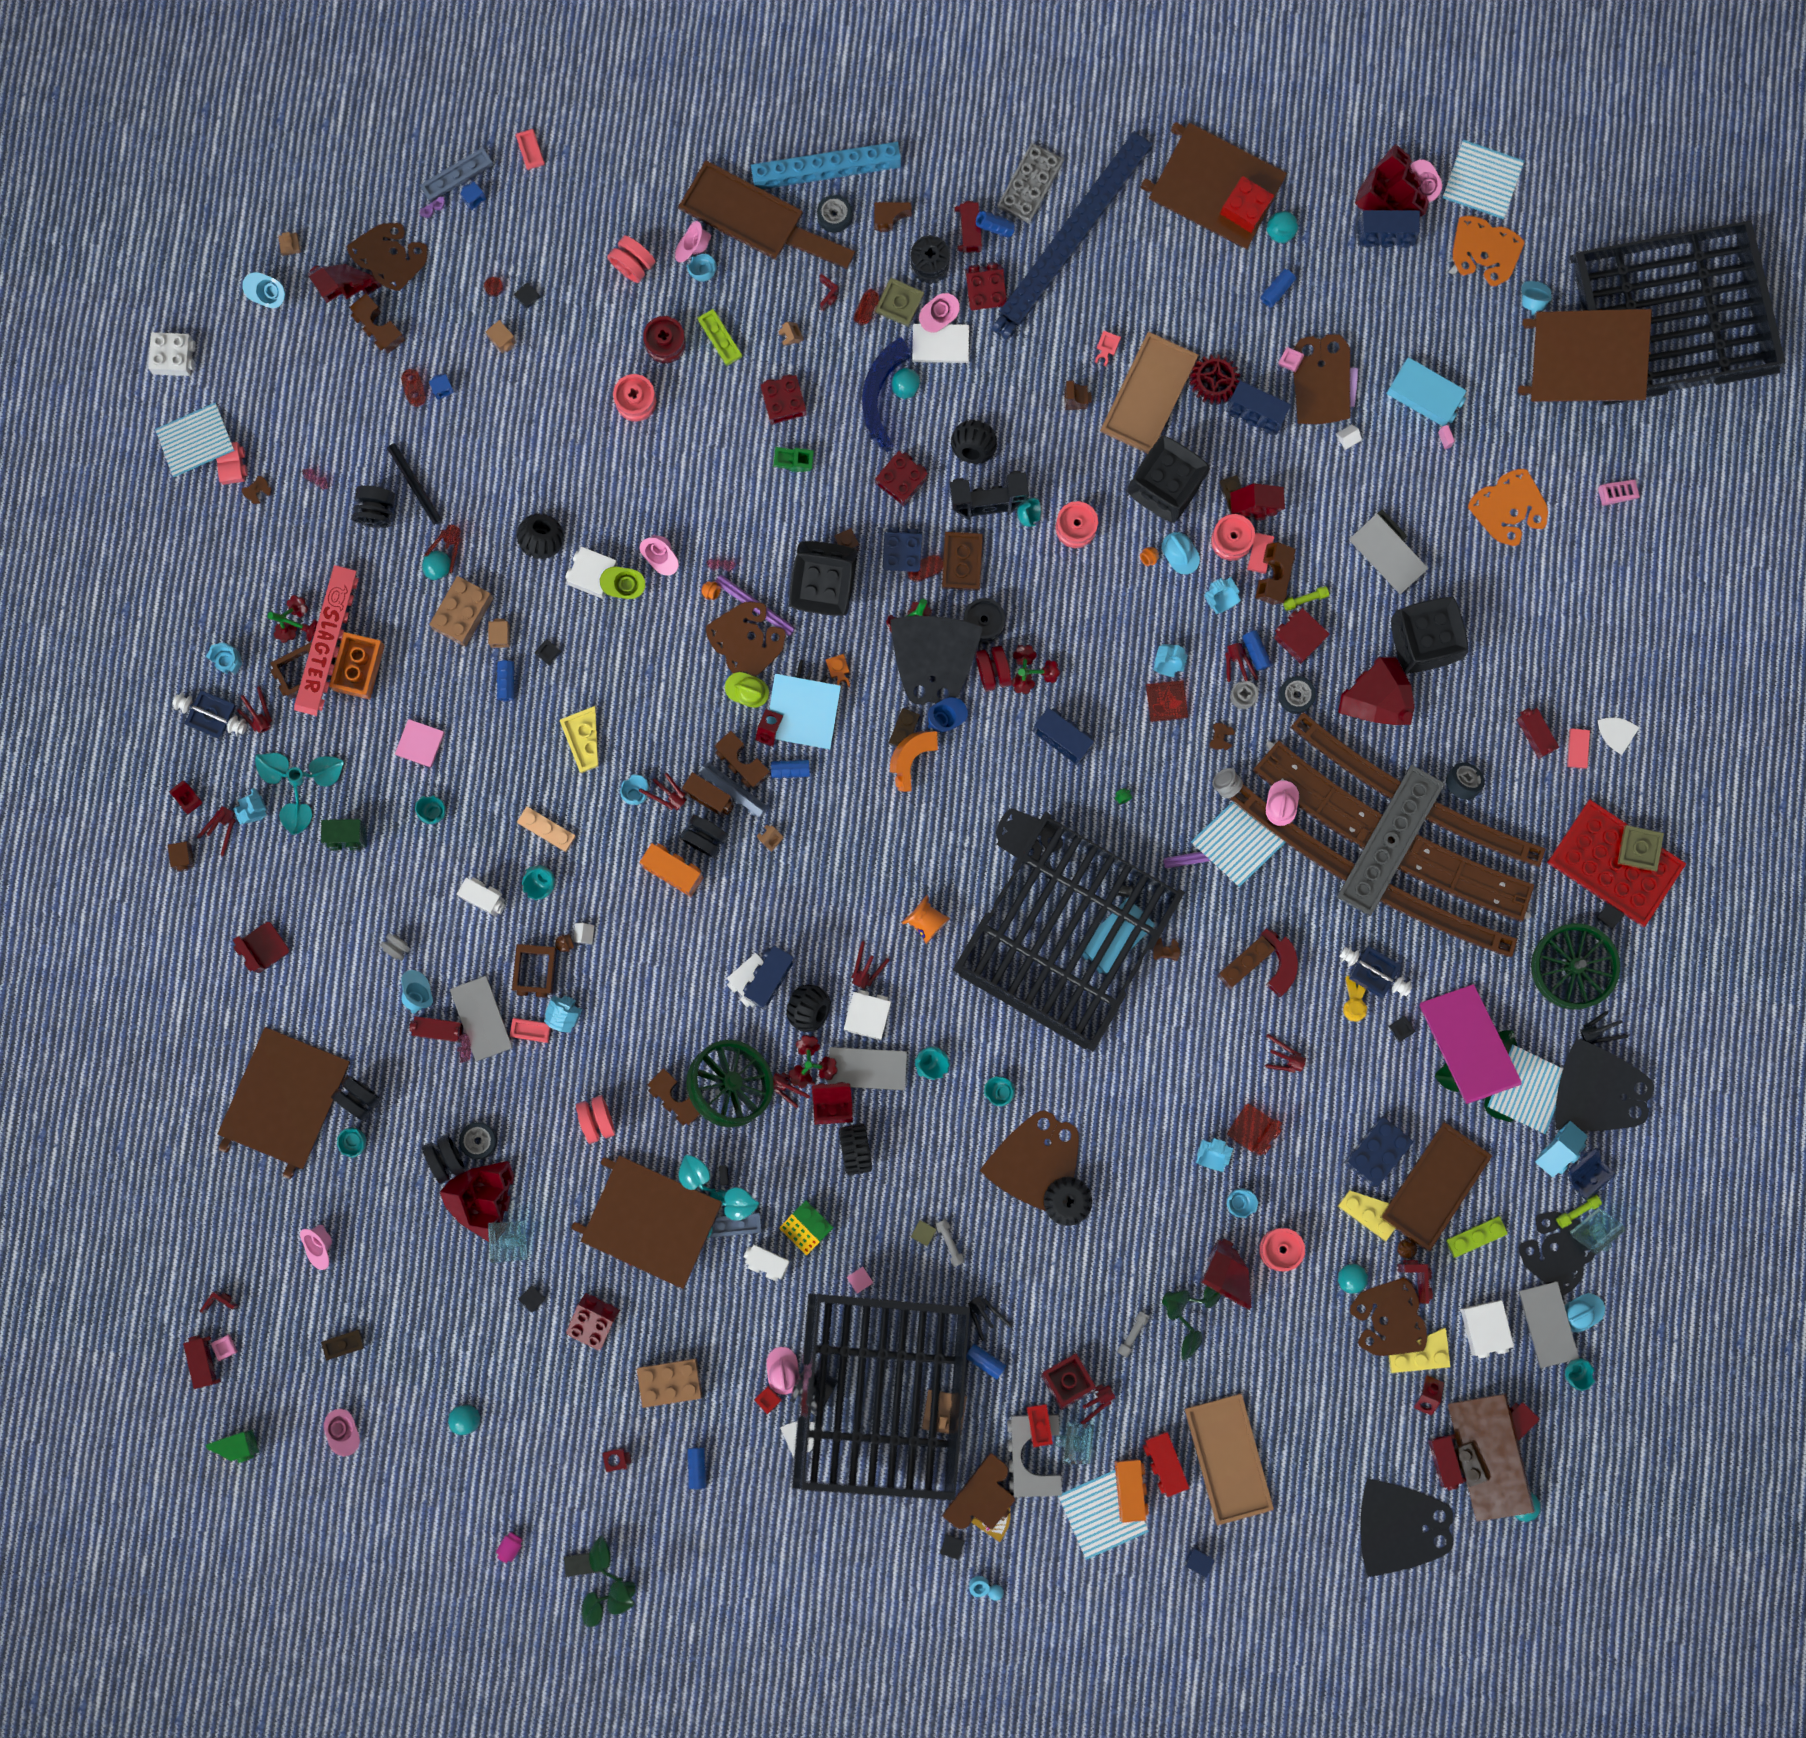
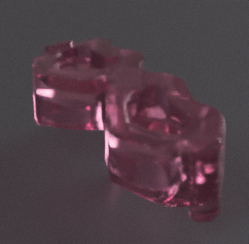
M302 469L305 479L312 483L315 482V485L322 490L328 488L325 477H317L313 469Z
M713 559L706 561L708 567L713 571L722 567L725 571L729 572L736 567L734 561L724 560L722 562Z
M467 1034L459 1035L462 1047L457 1048V1051H460L459 1062H468L471 1054L470 1039Z

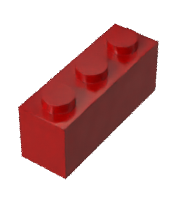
M1164 1431L1144 1439L1145 1445H1143L1146 1456H1151L1153 1463L1150 1464L1154 1475L1158 1474L1160 1482L1157 1484L1161 1494L1165 1493L1167 1497L1190 1489L1168 1432Z

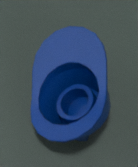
M953 697L934 704L928 711V728L942 733L961 725L968 716L966 705L961 700Z

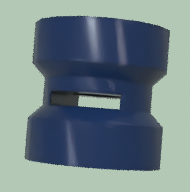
M1001 315L994 323L992 331L1000 333L1002 338L1008 341L1018 325L1014 322H1009L1007 317Z

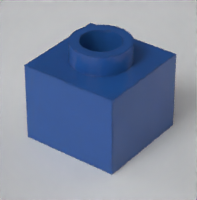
M475 182L467 184L460 192L462 200L471 210L486 200L484 192Z
M446 374L436 375L432 380L428 381L437 400L455 393Z

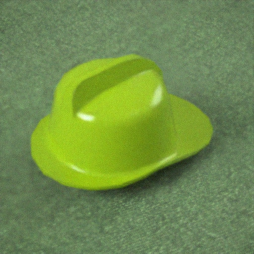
M610 567L601 574L600 586L602 591L609 596L635 599L644 592L645 579L637 570Z
M742 672L733 673L725 682L724 688L727 696L731 700L747 707H760L766 703L769 697V689L766 683L752 675Z

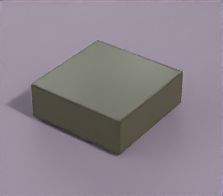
M919 1220L911 1238L928 1246L937 1229Z

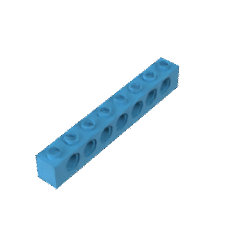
M898 142L752 164L751 170L754 186L760 189H768L901 168V157Z

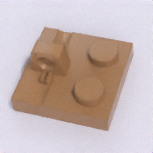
M929 1389L922 1429L929 1430L932 1390ZM940 1392L937 1432L949 1434L950 1408L952 1404L951 1393ZM965 1396V1400H964V1412H965V1406H966L967 1396ZM963 1413V1417H962V1421H961V1430H962V1424H963L964 1413Z

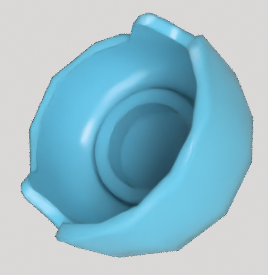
M699 254L692 257L690 264H687V269L691 277L696 281L705 282L714 276L717 265L714 258L709 254Z
M636 774L631 775L628 780H624L620 788L622 800L629 805L643 803L648 796L639 792V789L641 788L649 792L647 780L642 775Z
M1239 1188L1229 1194L1226 1205L1229 1212L1235 1217L1247 1218L1257 1211L1259 1202L1256 1195L1250 1190Z

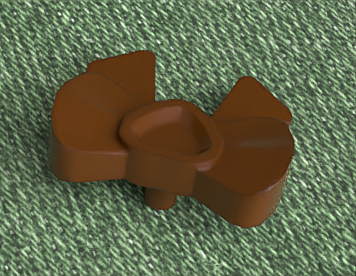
M257 476L255 482L249 487L242 488V493L252 504H261L256 494L262 491L270 496L272 489L262 476Z
M1223 723L1213 724V740L1209 743V747L1214 750L1224 749V751H1227L1232 747V744L1223 740L1225 738L1224 735H1234L1233 728H1228Z
M1159 938L1153 948L1154 959L1170 958L1178 961L1180 957L1179 943L1172 939L1170 948L1168 946L1163 947L1162 939Z

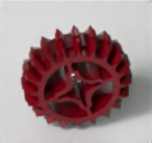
M1210 354L1209 360L1204 356L1202 362L1198 360L1196 362L1197 366H1193L1192 371L1194 373L1190 374V378L1193 380L1190 381V385L1194 386L1192 392H1198L1197 398L1203 396V403L1209 399L1210 405L1213 404L1214 400L1219 405L1221 399L1226 403L1228 397L1232 398L1233 392H1235L1239 383L1240 373H1236L1238 370L1237 366L1232 367L1233 361L1227 362V356L1222 360L1220 359V354L1217 355L1216 359ZM1214 367L1212 372L1202 374L1205 369ZM1220 368L1227 373V375H1223L1220 371ZM1215 373H1216V380H1217V382H1216V384H1215V386H1214V379H1213V377H1214V375H1215ZM1201 381L1210 387V391L1203 386ZM1229 385L1225 390L1216 392L1218 387Z

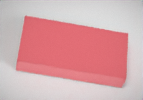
M530 129L517 133L516 137L527 170L545 165L534 130Z
M1255 533L1247 570L1266 574L1268 564L1264 563L1263 559L1266 545L1273 543L1274 536Z
M1572 728L1569 730L1567 767L1588 768L1590 730Z
M513 1018L509 1037L548 1043L551 1027L544 1022Z

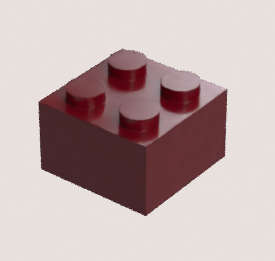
M1253 483L1230 493L1232 514L1242 515L1246 518L1254 517V520H1264L1266 516L1277 515L1279 511L1285 509L1284 487Z
M1077 1353L1042 1372L1041 1375L1060 1410L1065 1409L1096 1390L1095 1384Z

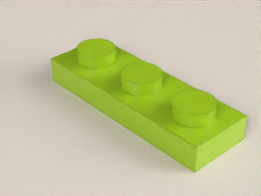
M714 309L697 318L726 366L742 358V354Z
M1500 1216L1448 1238L1446 1242L1453 1258H1456L1508 1235Z

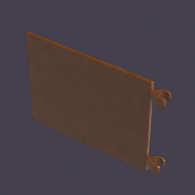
M1174 122L1171 132L1181 136L1156 185L1150 180L1144 179L1141 189L1151 192L1149 200L1247 250L1287 173L1190 122L1186 128L1180 123ZM1242 176L1274 195L1270 205L1252 233L1220 214L1223 205Z
M1652 309L1537 312L1536 319H1523L1522 326L1524 328H1536L1532 386H1519L1518 393L1522 396L1531 395V402L1646 401Z
M265 1027L217 1135L224 1137L218 1149L227 1153L232 1141L269 1155L288 1163L283 1172V1177L291 1179L296 1167L304 1169L334 1101L331 1095L336 1089H339L350 1061Z
M620 1155L616 1162L608 1158H602L600 1164L612 1169L609 1179L587 1227L574 1222L571 1229L583 1234L580 1242L681 1289H685L722 1206V1202L695 1189L689 1190L681 1183Z

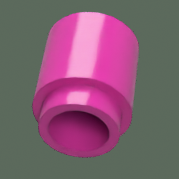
M509 1532L496 1550L497 1558L506 1564L508 1561L513 1562L522 1547L523 1539Z

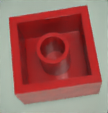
M1242 176L1223 205L1220 214L1252 233L1270 205L1274 195Z

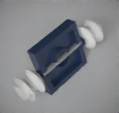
M203 690L199 691L194 703L192 696L185 698L183 692L179 695L177 694L173 700L175 710L182 708L183 714L190 710L184 723L186 726L221 740L226 727L228 733L235 731L237 737L240 734L243 735L247 729L245 719L238 721V716L232 717L236 708L235 704Z
M1351 945L1349 948L1344 947L1339 956L1342 958L1341 962L1344 960L1348 961V967L1356 965L1349 977L1350 980L1380 998L1386 995L1390 986H1392V993L1396 991L1400 993V998L1403 995L1407 996L1412 989V986H1410L1411 981L1405 983L1403 976L1395 979L1401 967L1400 964L1370 946L1366 947L1361 958L1359 957V950L1353 952Z

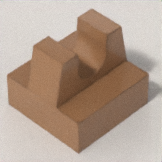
M286 232L278 236L282 256L301 253L297 232Z
M786 322L782 325L783 328L778 331L779 335H786L787 337L782 341L783 345L788 346L804 340L797 323Z
M766 825L764 828L767 831L763 835L758 834L757 838L772 852L784 837L772 825Z

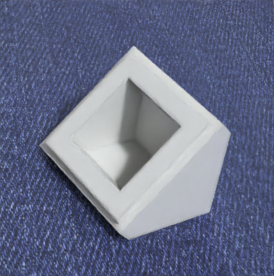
M1350 425L1336 433L1345 450L1362 440L1359 429L1354 425Z
M575 923L573 943L592 945L595 926L586 923Z

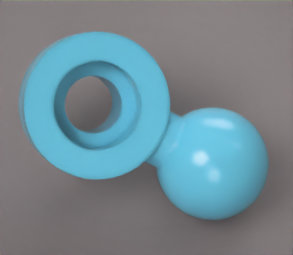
M976 1576L969 1582L970 1593L975 1597H983L988 1594L989 1598L993 1601H998L1003 1597L1004 1591L999 1585L989 1586L988 1580L983 1576Z

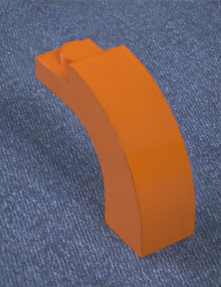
M929 730L913 733L903 739L894 750L890 761V772L897 773L895 785L898 791H912L911 764L920 753L938 750L937 731Z

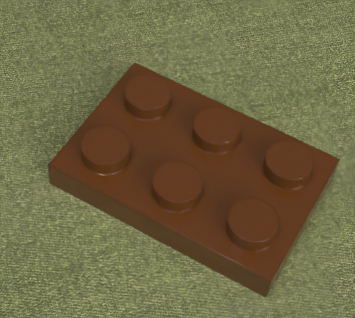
M945 532L942 589L980 591L983 534Z

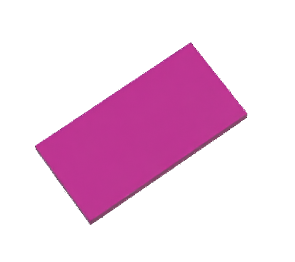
M1474 984L1420 1003L1419 1007L1466 1104L1521 1085L1522 1081Z

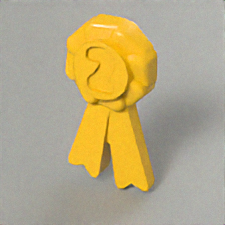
M1346 976L1345 980L1350 1000L1344 1004L1343 1013L1348 1020L1359 1022L1367 1014V1006L1362 1000L1366 989L1358 984L1356 988V983L1350 980L1349 976Z

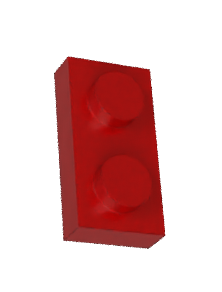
M1047 1404L1027 1407L1033 1447L1053 1444Z

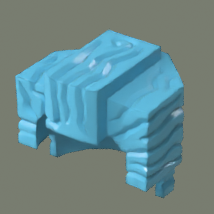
M1232 577L1226 580L1220 578L1211 583L1210 591L1204 594L1210 608L1216 614L1232 608L1241 601L1238 596L1240 591L1233 582Z
M225 642L211 645L206 655L209 660L215 663L214 666L225 674H228L230 671L236 675L242 666L239 651Z
M1162 644L1157 650L1153 670L1169 677H1174L1177 671L1184 672V666L1188 657L1185 654L1186 649L1179 645Z
M255 788L251 789L252 794L238 800L240 806L233 808L238 822H240L239 824L259 821L266 816L265 811H267V808L264 805L262 796L259 795Z
M554 995L547 1007L544 1022L557 1031L570 1033L577 1024L582 1009L574 1006L575 999L573 1000V998L567 996L559 998Z
M1212 1138L1210 1142L1201 1140L1196 1155V1163L1224 1172V1168L1229 1164L1234 1148L1226 1146L1225 1141Z

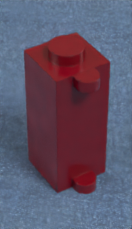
M965 201L960 206L954 207L955 212H960L962 245L957 246V250L963 251V253L981 252V228L976 226L979 203Z
M1527 708L1520 712L1521 716L1516 720L1538 759L1560 748L1538 708L1533 710Z
M414 1016V1021L411 1020L409 1031L412 1032L411 1036L456 1043L461 1042L463 1025L460 1022Z
M200 1335L189 1337V1342L183 1343L193 1389L220 1383L221 1379L216 1378L208 1344L211 1337L201 1338Z
M1455 1434L1428 1440L1440 1485L1443 1488H1447V1490L1459 1488L1458 1484L1466 1482V1478L1461 1475L1452 1443Z

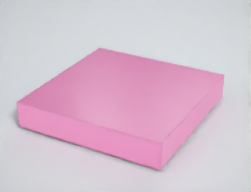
M408 719L395 755L432 768L445 732Z

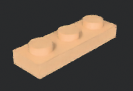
M527 806L517 821L519 825L564 852L568 851L576 838L574 834Z

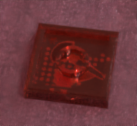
M1184 680L1145 685L1150 723L1188 719Z

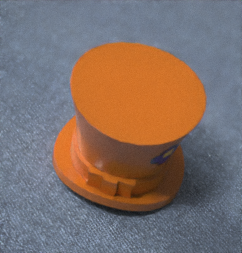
M928 895L901 922L903 925L909 923L921 935L926 945L950 920V917L931 907V904L928 903Z

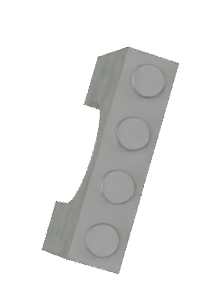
M1048 1414L1051 1434L1059 1435V1415ZM1011 1415V1420H1007V1431L1011 1432V1440H1008V1452H1012V1460H1009V1472H1013V1480H1009L1010 1492H1013L1014 1497L1062 1496L1060 1474H1033L1023 1466L1021 1450L1024 1444L1032 1438L1028 1415Z

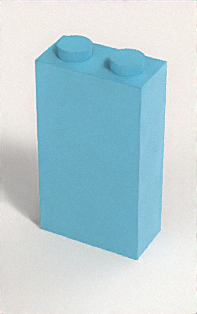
M1409 357L1386 393L1441 426H1446L1448 422L1452 424L1457 415L1455 413L1456 408H1461L1466 400L1463 397L1466 393L1465 389Z
M1128 898L1118 908L1123 909ZM1135 904L1129 912L1130 915L1137 919L1143 913ZM1112 913L1097 928L1082 954L1086 961L1094 959L1116 921L1117 915ZM1148 918L1146 924L1154 927L1155 924ZM1127 921L1123 922L1096 969L1099 974L1103 972L1106 975L1135 927ZM1141 930L1131 949L1147 934L1146 932Z

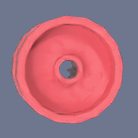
M624 235L617 243L619 249H612L607 258L620 273L633 282L640 283L645 276L644 270H650L656 262L653 256L641 244Z
M638 374L626 375L619 379L614 387L613 397L616 408L625 419L635 422L642 421L650 417L654 412L657 403L656 395L652 384L644 376Z
M1080 501L1070 502L1063 506L1058 513L1055 525L1056 535L1068 547H1084L1095 537L1098 516L1095 510L1087 503Z
M1238 514L1227 515L1219 520L1211 536L1212 548L1222 559L1228 561L1239 560L1250 551L1255 539V529L1246 517Z
M602 1095L592 1098L593 1111L586 1101L576 1104L578 1120L589 1144L599 1141L600 1134L598 1128L605 1138L616 1135L609 1109Z
M1276 1228L1268 1231L1262 1237L1259 1244V1255L1262 1262L1268 1268L1275 1271H1290L1297 1268L1303 1261L1305 1245L1302 1238L1295 1231L1288 1228ZM1281 1246L1286 1249L1285 1253H1280L1279 1249Z

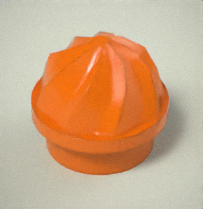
M1154 547L1145 548L1140 554V559L1146 566L1155 565L1160 558L1158 550Z
M706 582L701 588L703 596L708 600H716L721 591V587L716 582Z

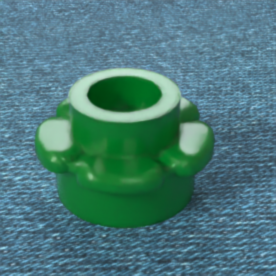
M1125 788L1115 793L1116 797L1114 800L1119 805L1132 799L1131 790H1126Z

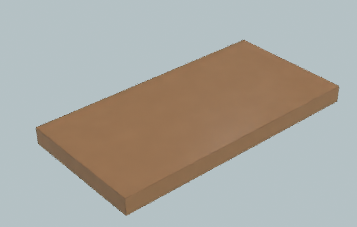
M1147 332L1100 432L1148 454L1153 445L1158 441L1199 355L1153 333Z
M1242 1394L1185 1408L1186 1418L1216 1525L1274 1510Z

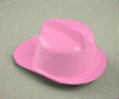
M1426 160L1414 161L1410 167L1413 172H1417L1422 184L1419 187L1422 194L1426 195L1428 201L1431 202L1442 191L1441 179L1430 162Z
M693 222L677 245L675 251L676 261L684 262L692 254H700L706 250L711 234L702 229L700 222Z
M942 293L934 297L921 309L919 315L921 326L928 332H938L943 329L959 313L957 298L949 293Z
M654 534L651 538H646L641 542V554L658 573L672 575L677 571L679 566L678 559L671 550V543L668 539Z
M1278 781L1270 787L1266 804V815L1275 825L1285 826L1295 818L1299 792L1293 783Z
M318 1225L311 1230L303 1229L300 1232V1237L309 1261L317 1269L325 1270L329 1266L327 1251L332 1244L330 1235L326 1232L323 1225Z
M787 1347L775 1348L767 1357L768 1382L774 1392L787 1395L792 1393V1389L799 1377L798 1361L794 1352Z
M335 1409L331 1411L324 1421V1433L329 1446L337 1455L350 1456L356 1452L360 1443L354 1419L347 1410Z

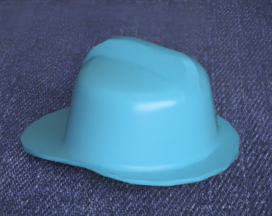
M257 272L248 274L243 280L242 288L244 294L250 300L269 308L279 307L283 303L286 293L284 286L279 280Z
M1527 281L1522 284V306L1531 310V315H1534L1536 311H1544L1548 302L1552 299L1550 288L1537 281Z
M1180 532L1168 534L1164 538L1162 551L1172 568L1180 574L1188 575L1193 573L1199 566L1200 556L1191 540Z
M406 971L401 977L403 989L402 1003L411 1010L412 1014H415L423 1008L430 1007L433 1003L428 979L419 971Z
M1587 1293L1581 1295L1565 1305L1572 1332L1578 1333L1600 1322L1605 1314L1603 1301L1594 1294Z

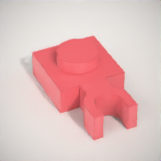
M1103 330L1097 346L1101 353L1097 355L1095 363L1098 364L1100 358H1105L1104 366L1107 367L1108 355H1115L1121 337Z

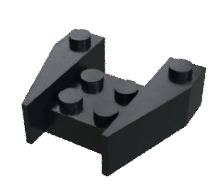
M1012 471L1007 475L1005 488L994 486L990 490L977 488L970 492L969 480H964V478L954 479L949 484L952 510L967 520H970V517L1003 512H1007V515L1011 514L1029 498L1026 472L1021 473V471Z

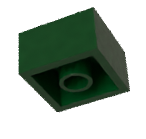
M360 819L321 820V843L330 848L331 851H342V848H350V851H361V848H367V824Z

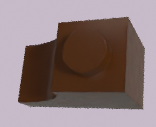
M874 202V230L883 233L893 230V226L898 220L911 216L912 202Z
M1074 380L1066 381L1064 389L1065 410H1083L1088 408V404L1092 403L1091 392H1088V386L1078 385L1074 383Z

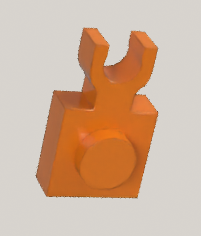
M844 654L826 659L831 679L837 677V685L840 686V683L845 681L847 686L850 687V682L845 677V674L849 673Z

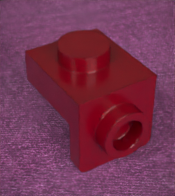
M184 780L169 791L187 815L203 803L194 789Z

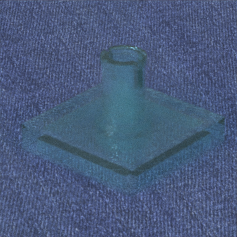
M1598 1208L1570 1233L1574 1239L1597 1255L1600 1251H1608V1247H1612L1611 1242L1626 1231L1623 1224Z
M525 1221L488 1223L491 1263L528 1260Z
M1067 1423L1066 1436L1057 1435L1056 1440H1062L1063 1442L1055 1441L1056 1446L1065 1448L1063 1463L1090 1464L1094 1424Z

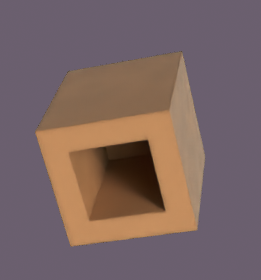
M500 320L485 331L489 340L502 354L505 351H510L515 346L516 340Z
M494 619V621L488 622V644L491 648H510V625L505 619Z

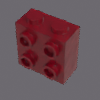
M789 374L783 376L782 379L775 381L774 379H769L760 384L770 425L807 416L797 375L792 376Z
M898 451L875 478V484L904 507L928 479V473L924 466L915 464L909 454Z
M1303 608L1299 612L1297 610L1293 611L1288 617L1290 621L1286 625L1282 623L1275 630L1277 634L1274 637L1300 664L1330 635Z

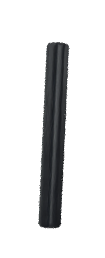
M395 443L387 447L388 452L434 525L440 523L442 518Z

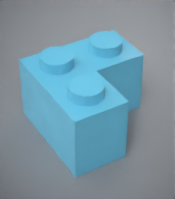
M1569 1121L1558 1131L1554 1140L1540 1152L1535 1163L1552 1177L1558 1173L1562 1174L1568 1168L1570 1162L1575 1163L1581 1156L1579 1153L1586 1147L1585 1141L1588 1136Z

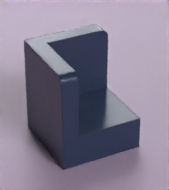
M1192 1547L1183 1565L1207 1578L1215 1560Z

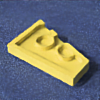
M593 706L560 719L559 721L580 773L598 767L596 707Z
M1349 1190L1338 1205L1340 1209L1384 1241H1387L1395 1230L1394 1227L1380 1218L1389 1204L1387 1202Z
M1444 1327L1427 1335L1424 1351L1389 1355L1391 1373L1450 1367L1446 1328Z

